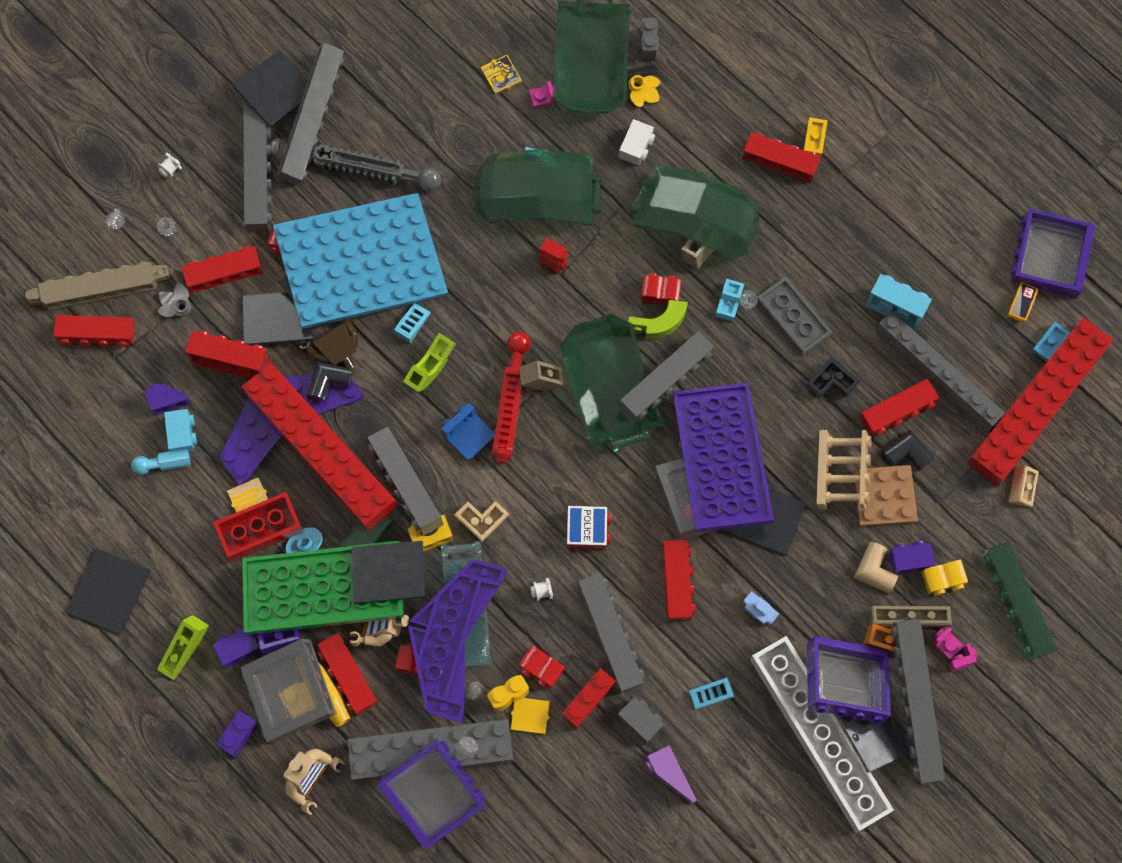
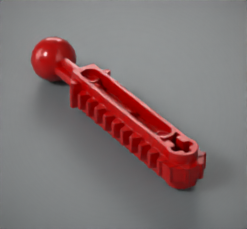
M522 332L513 333L507 340V347L512 354L510 367H505L492 458L497 459V463L505 464L506 460L511 461L522 392L520 367L523 355L529 351L531 346L529 337Z

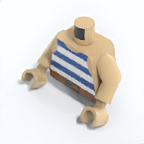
M404 615V618L364 622L362 636L365 637H360L358 632H351L350 636L358 637V639L350 641L353 646H358L360 643L382 646L390 641L391 638L400 635L401 627L408 625L409 618L407 615Z
M312 749L306 753L299 752L289 763V767L283 775L286 780V794L298 805L301 804L303 812L312 814L309 812V806L317 808V805L314 802L305 800V798L326 769L327 764L336 772H341L336 766L338 763L344 765L345 763L338 757L331 758V755L319 749Z

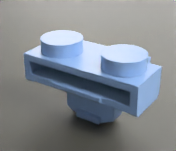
M752 591L743 601L746 605L744 609L763 625L766 622L771 625L779 615L767 602Z

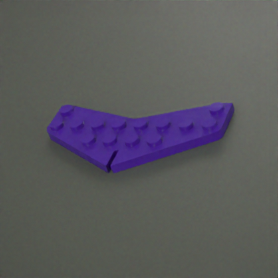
M313 373L285 377L318 415L343 405L348 406L356 403L364 397L358 386L351 380L349 389L330 385L326 402L308 399L306 396ZM249 399L220 456L222 464L239 486L246 483L252 477L255 469L282 437Z
M471 560L409 621L410 623L427 627L426 630L408 625L424 705L428 713L462 723L465 703V640L503 582L507 568L479 560Z

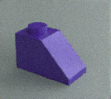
M154 384L145 389L148 403L154 416L191 405L186 394L165 384Z

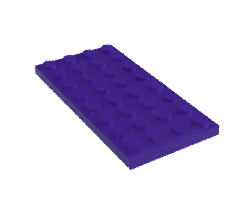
M740 383L673 391V401L695 532L773 523L774 517L749 384Z

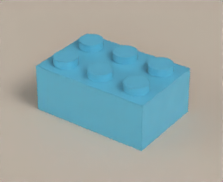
M880 274L865 306L884 316L893 311L910 328L916 331L932 299L923 292L912 290L907 284H900L894 281L891 276Z

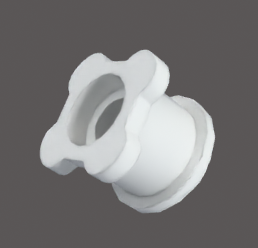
M166 153V159L161 164H158V172L165 178L167 176L172 177L176 169H182L180 162L169 153Z
M546 578L545 582H533V586L530 587L532 598H536L537 601L545 597L553 599L549 578Z

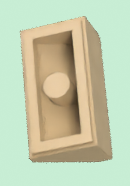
M1026 465L1015 467L1009 497L1010 503L1029 508L1033 507L1039 471Z

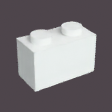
M633 119L619 150V158L638 166L641 160L645 161L648 150H646L648 144L652 145L655 138L653 134L654 127Z

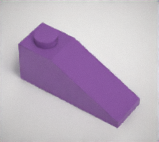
M670 746L647 756L648 762L645 764L650 774L654 773L656 778L690 804H694L697 801Z

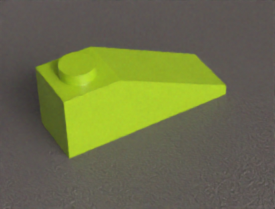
M193 615L184 619L157 670L174 680L201 642L209 625Z

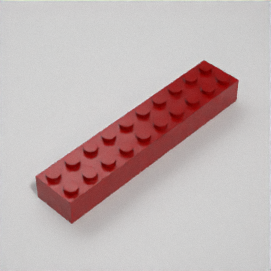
M1083 317L967 463L995 485L999 486L1114 339Z
M272 363L242 386L246 397L367 532L397 507L396 500Z

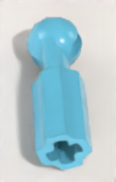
M188 448L159 453L157 458L151 459L138 456L131 463L133 472L138 475H144L154 468H160L161 471L191 466Z

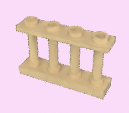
M827 430L819 431L817 506L819 509H827V503L831 501H859L861 509H866V503H869V492H866V487L870 485V473H867V466L871 464V456L868 454V448H871V436H868L866 430H862V438H833ZM833 446H861V456L832 457V455H829V448ZM832 464H861L860 475H831V473H828L829 466H832ZM831 483H860V494H831L828 492V485H831Z

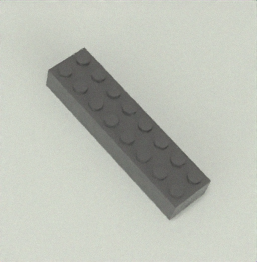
M506 719L348 739L351 780L353 783L378 780L435 738H438L440 742L443 740L450 748L448 752L451 757H456L462 765L460 769L513 763L509 721ZM433 752L400 777L450 771L451 769L438 752Z

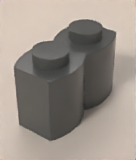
M642 18L639 38L641 41L640 56L643 61L656 60L658 56L659 38L657 36L658 21L656 18Z

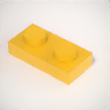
M809 117L804 151H811L818 156H822L827 120Z

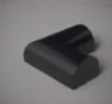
M830 357L806 384V388L812 395L821 398L831 385H834L848 397L860 381Z
M316 361L306 397L326 402L330 385L349 389L354 370Z
M912 430L906 432L881 452V455L891 467L896 466L908 457L916 468L921 471L935 460V457Z

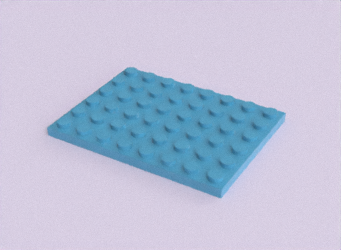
M418 193L273 225L301 329L448 295Z

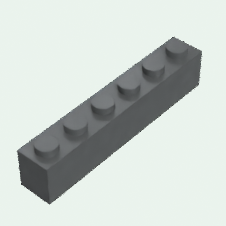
M698 331L625 395L616 407L632 423L636 419L642 420L647 415V410L650 407L654 409L661 402L660 398L663 395L665 397L670 395L674 390L673 386L676 384L681 385L687 379L686 375L689 372L693 374L700 367L698 364L701 361L705 363L712 357L711 352L714 346Z
M389 427L369 436L370 444L367 447L372 456L376 454L378 458L376 462L380 470L384 469L387 474L384 476L389 485H394L395 490L393 491L398 501L402 499L404 502L402 507L407 516L411 514L414 519L411 522L415 530H420L424 536L443 526L441 515Z
M601 573L578 581L579 590L620 694L643 686V680H645L642 668L638 669L637 667L638 657L635 650L631 651L629 643H631L628 632H624L621 625L624 623L620 613L616 614L614 609L616 602L613 595L609 596L607 591L609 584L606 577L602 578Z

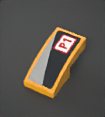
M1021 282L1011 304L1008 317L1025 323L1036 298L1038 288Z

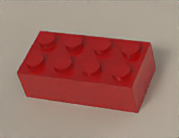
M202 330L191 332L185 350L192 365L247 379H252L270 364L268 354L263 346L257 344L253 346L247 345L241 340H227L226 337L221 335L211 336Z
M287 492L213 522L231 563L303 533Z

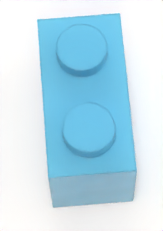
M188 409L164 412L169 451L187 448L189 452L195 451L194 444H197L196 433L192 432V426H195L194 416L190 415Z

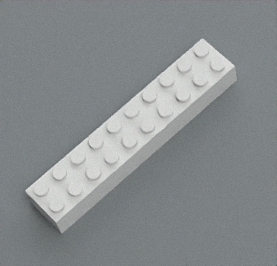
M787 636L752 655L750 661L855 833L894 811L871 772L867 773L834 714H821L808 710L807 669ZM819 690V698L825 699L823 694Z

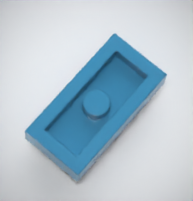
M1054 322L1033 348L1032 352L1045 362H1048L1070 332L1057 322Z

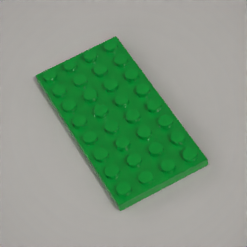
M399 541L242 558L245 635L404 618L403 600L354 604L353 577L351 576L352 547L399 543Z

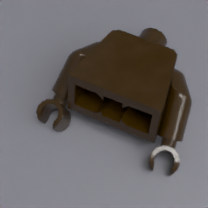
M350 318L344 321L340 320V325L312 342V344L310 341H306L308 344L306 347H302L299 344L301 350L308 353L315 361L332 365L340 362L343 367L351 369L355 364L350 355L356 352L358 332L352 322H350Z

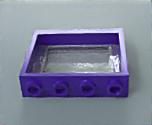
M1029 209L1027 214H1023L1021 219L1023 230L1018 234L1017 242H1020L1019 248L1016 247L1014 252L1016 263L1012 265L1010 275H1013L1012 282L1017 284L1023 282L1041 290L1078 298L1083 289L1095 224Z
M814 636L807 643L808 710L821 714H834L836 717L845 716L851 717L854 720H867L874 724L883 723L891 716L888 650Z
M435 738L378 779L377 786L425 850L485 807L484 800L486 799L480 789L476 790L472 785L474 781L468 773L464 774L460 769L462 767L460 761L456 757H451L448 752L450 748L444 740L440 742L438 738Z

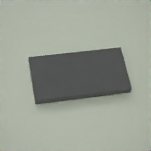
M786 276L756 297L758 303L803 356L833 334L832 330Z

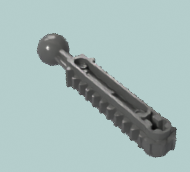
M322 144L313 148L311 155L316 166L322 168L326 166L329 170L335 168L337 172L343 170V173L349 171L351 175L353 173H357V176L362 174L365 178L371 176L374 179L376 177L379 181L385 179L386 183L392 181L394 186L397 182L402 183L403 180L419 183V186L425 191H434L441 184V176L437 170L426 168L418 172L405 169L404 164H401L400 160L393 162V159L387 161L386 158L379 159V156L373 158L371 154L369 156H365L364 153L360 155L357 151L351 153L350 150L346 152L343 151V148L337 150L336 147L329 148V145L325 146Z

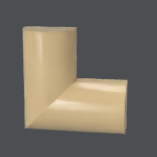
M496 501L483 514L467 502L454 516L483 542L509 516V513Z
M870 542L854 578L890 594L898 575L880 568L887 553V548L881 544Z

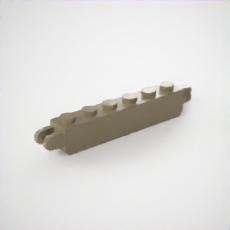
M143 261L133 266L122 265L112 270L102 269L96 273L85 272L80 276H65L59 280H45L44 283H38L39 288L29 289L25 293V297L32 305L43 304L48 310L155 290L157 282L170 278L167 265L153 266L151 262Z

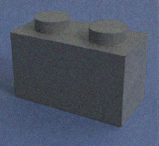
M634 697L620 711L618 718L647 745L663 728V719L656 712L652 713L647 709L648 704L643 699L639 698L638 700Z

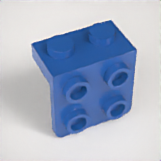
M469 403L466 406H461L456 412L457 415L452 419L448 418L441 428L442 436L467 460H471L495 437L494 432L475 414V408Z

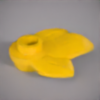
M636 75L629 80L628 87L631 90L630 98L634 105L642 107L644 102H659V94L655 88L659 86L661 81L654 76L643 78Z

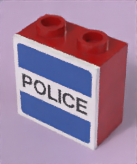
M568 506L567 549L606 550V544H610V533L607 532V525L611 523V514H607V507Z

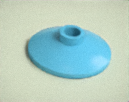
M316 528L302 529L303 533L295 535L288 540L286 552L294 553L317 550L322 543L321 532Z

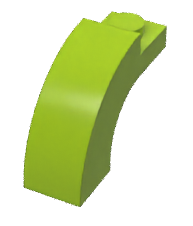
M669 300L667 310L658 318L629 317L627 330L637 334L646 332L645 339L647 340L663 338L680 326L685 317L688 302Z
M438 333L425 356L419 363L411 367L403 382L418 392L424 390L442 370L456 343Z

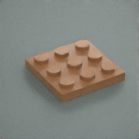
M911 465L867 468V473H870V485L866 487V492H869V503H866V509H861L859 501H856L859 527L917 523L918 517ZM853 469V475H860L861 469ZM854 483L855 494H860V483Z

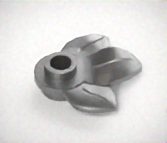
M177 283L174 293L159 292V299L163 306L159 308L158 313L164 317H173L175 315L183 317L191 312L192 306L188 300L189 292L186 287ZM181 306H185L184 310H179Z

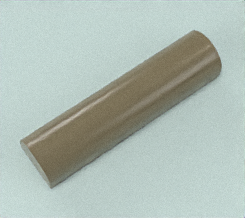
M871 606L870 610L871 625L893 627V622L920 619L921 627H951L952 625L950 606Z

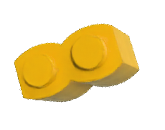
M961 560L930 567L921 572L928 595L940 596L945 594V590L948 589L958 591L964 589V585L968 583Z
M522 675L514 676L504 686L492 689L488 693L487 698L493 710L501 712L507 709L512 702L525 698L529 693V687Z

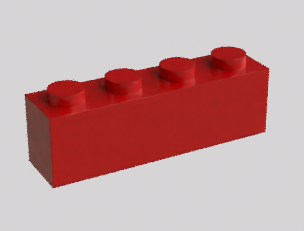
M753 132L750 134L742 159L810 183L813 180L821 156L814 152H807L795 145H787L778 139H770L761 133Z
M255 246L243 247L240 251L226 252L218 257H208L201 262H190L182 267L190 294L263 273Z
M56 315L54 338L61 345L78 343L81 346L97 344L102 347L109 345L127 347L128 345H134L136 324L132 317Z
M926 379L863 411L859 419L871 437L874 435L880 436L887 432V428L891 426L896 428L904 423L903 420L907 418L911 420L920 415V411L924 409L929 411L936 407L939 396L930 381Z
M687 540L664 541L662 546L667 621H691L692 615L696 614L695 603L691 602V596H694V584H690V576H693V567L689 565L688 557L692 556L691 546H687Z
M339 633L317 644L320 649L317 651L322 662L326 660L329 665L326 668L332 679L336 677L339 682L336 685L341 696L345 694L349 700L346 702V705L350 712L355 711L357 716L378 705L375 696Z

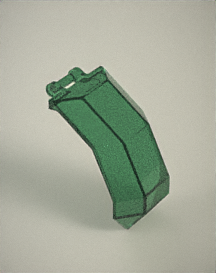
M576 0V2H557L553 100L568 111L608 114L626 103L630 4L612 3V0H607V4L581 3V0Z
M550 149L498 152L491 154L475 175L474 210L489 224L508 220L550 219L590 226L592 225V213H601L600 184L602 183V177L593 174V156Z
M656 165L650 180L640 181V189L633 205L630 206L628 211L631 215L635 216L632 224L637 229L644 227L682 235L719 252L728 260L749 255L760 226V221L753 199L745 192L702 172Z
M614 314L604 315L575 324L560 345L574 400L591 449L610 443L613 452L619 451V448L631 444L650 441L648 431L664 426L658 407L656 406L654 409L650 407L647 410V415L642 420L636 419L633 423L616 407L625 395L647 377L636 340L634 325Z

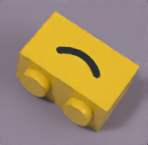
M444 515L441 516L444 525L424 536L420 530L416 531L412 524L410 528H407L411 541L423 540V552L453 541L452 533Z

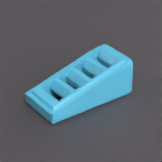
M414 303L395 327L394 334L411 343L431 312ZM417 310L424 315L421 317L414 312ZM411 316L417 318L419 321H414L413 319H411ZM407 322H410V323H412V324L415 325V326H414V328H413V327H411L410 325H408V324H406V323H407ZM405 327V328L409 329V330H410V333H408L407 331L403 330V328Z
M728 678L689 690L695 710L734 698ZM720 685H724L727 695L723 696ZM713 687H716L719 695L718 698L715 697V694L712 689ZM707 689L711 697V700L709 701L705 693V690ZM698 692H701L704 701L701 704L697 695Z

